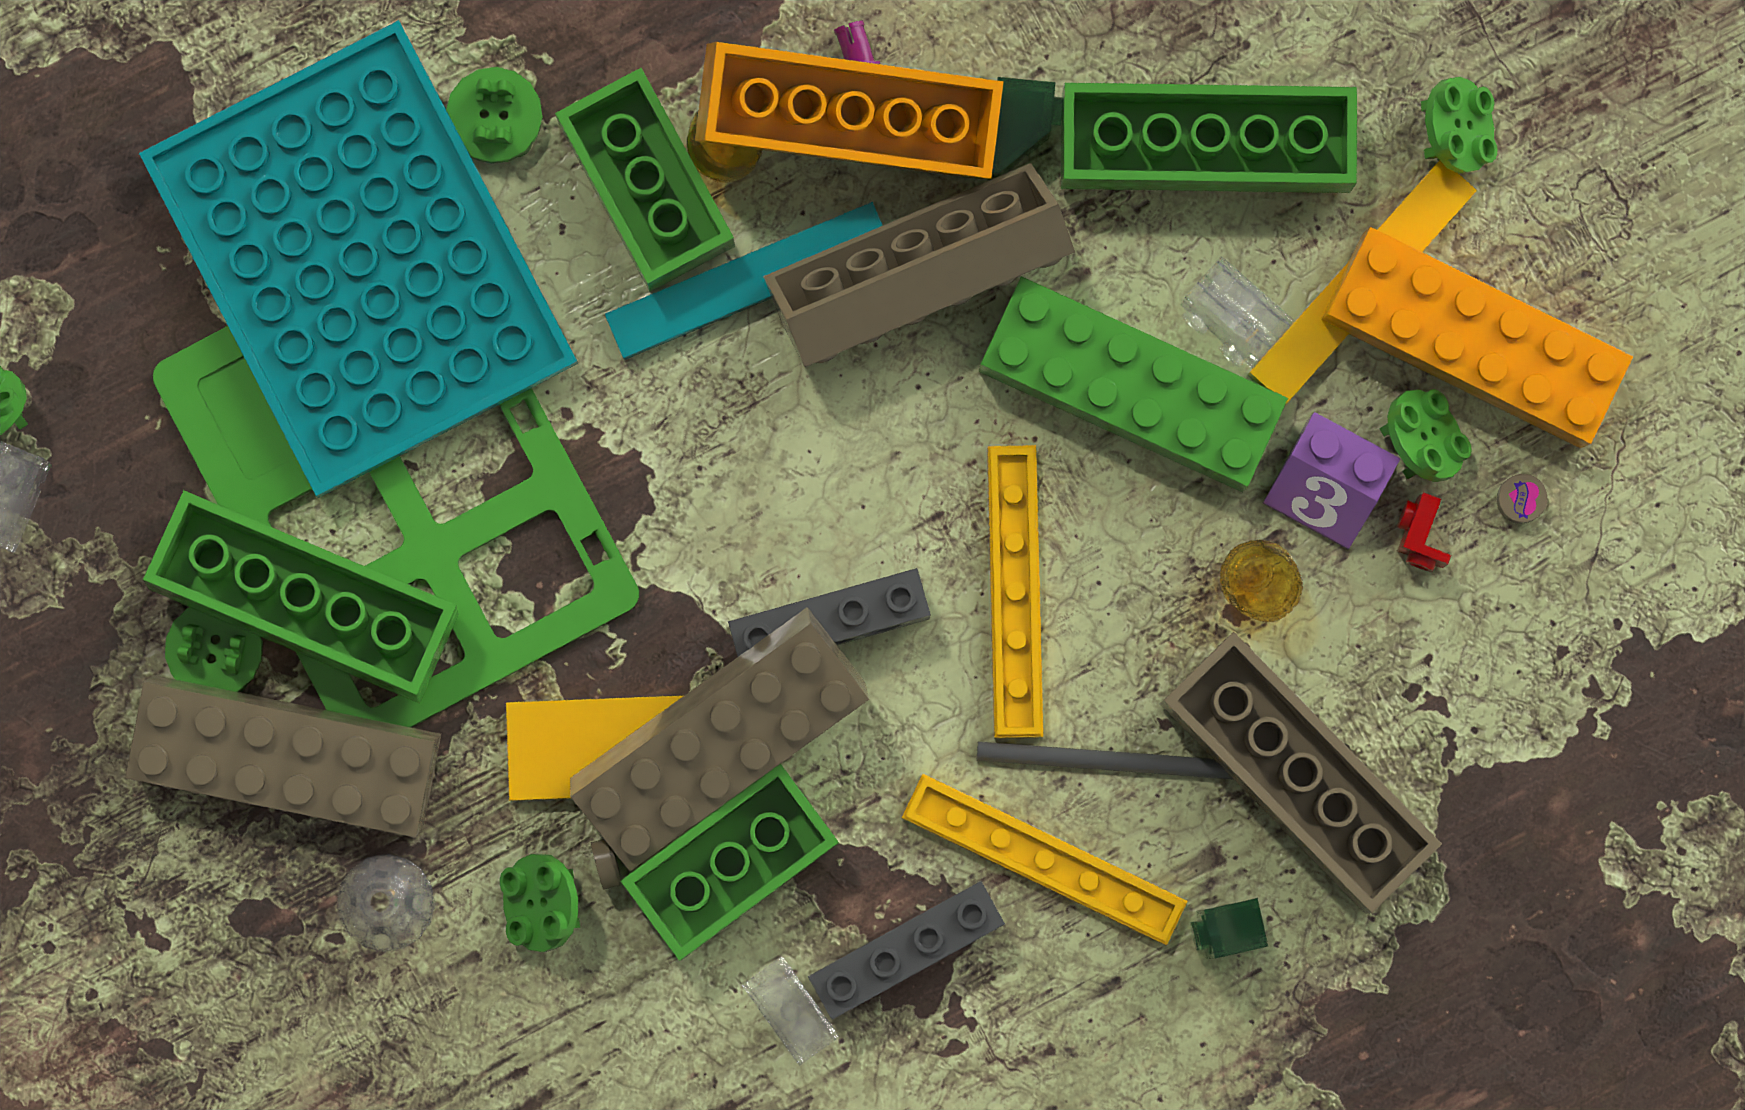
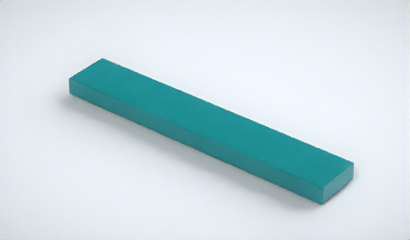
M870 202L605 313L623 359L631 358L772 299L763 276L883 226L873 202Z

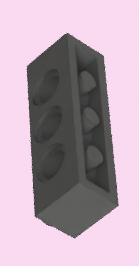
M915 568L728 621L737 656L739 657L806 607L812 612L837 646L929 620L931 614L918 569Z
M982 881L809 975L808 978L831 1020L1005 925Z

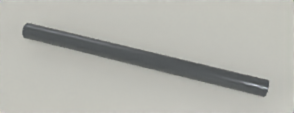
M979 741L977 744L976 761L1234 780L1211 758Z

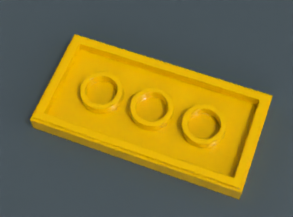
M683 696L507 702L509 801L572 799L570 797V778Z

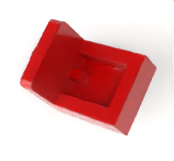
M1423 492L1417 497L1415 503L1407 500L1403 508L1397 528L1405 531L1397 551L1408 555L1406 559L1407 564L1424 571L1433 572L1435 566L1440 568L1447 566L1452 555L1425 545L1442 499Z

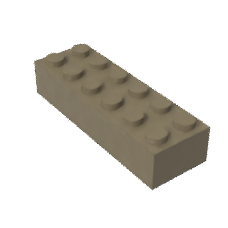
M1029 163L763 277L781 323L804 367H807L814 363L830 361L838 353L856 345L872 343L878 340L884 333L903 325L917 324L924 320L927 315L945 307L964 304L972 296L992 287L1006 286L1015 281L1018 276L1039 267L1053 266L1063 257L1075 253L1058 202L1033 165Z
M806 607L755 644L751 649H748L570 778V797L628 870L632 871L870 700L866 683L812 612Z
M1235 632L1230 634L1159 703L1365 914L1373 913L1442 845Z
M153 675L143 682L125 778L416 838L424 826L441 734Z

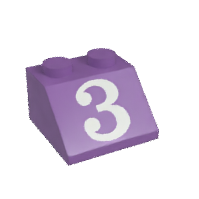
M1314 412L1303 427L1263 504L1349 549L1378 502L1401 458Z

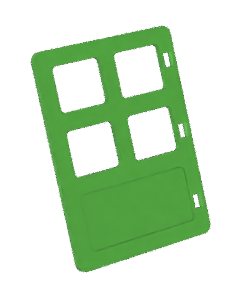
M228 326L162 360L156 366L153 373L155 387L218 505L272 527L269 522L271 512L313 490ZM532 388L500 404L505 417L533 467L532 476L443 524L434 521L400 456L370 471L375 484L403 534L404 541L399 548L365 565V567L408 585L417 580H425L429 583L435 596L456 604L459 615L453 630L464 649L465 655L461 662L431 677L420 704L397 695L377 707H369L364 702L350 674L296 652L326 710L412 728L624 615L637 605L639 600L638 586ZM523 401L526 402L538 425V428H533L525 433H522L510 410L520 405ZM547 511H553L561 519L592 577L594 588L587 595L506 638H499L494 634L459 568V561L464 555ZM594 532L609 557V560H604L593 566L581 543L582 540L592 536Z

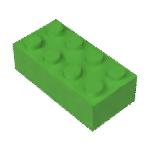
M642 68L555 113L561 130L649 292L735 247L734 237Z
M779 764L622 879L621 882L677 959L682 961L837 846L839 842L784 767Z

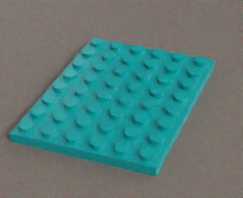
M399 20L139 153L317 498L578 364Z

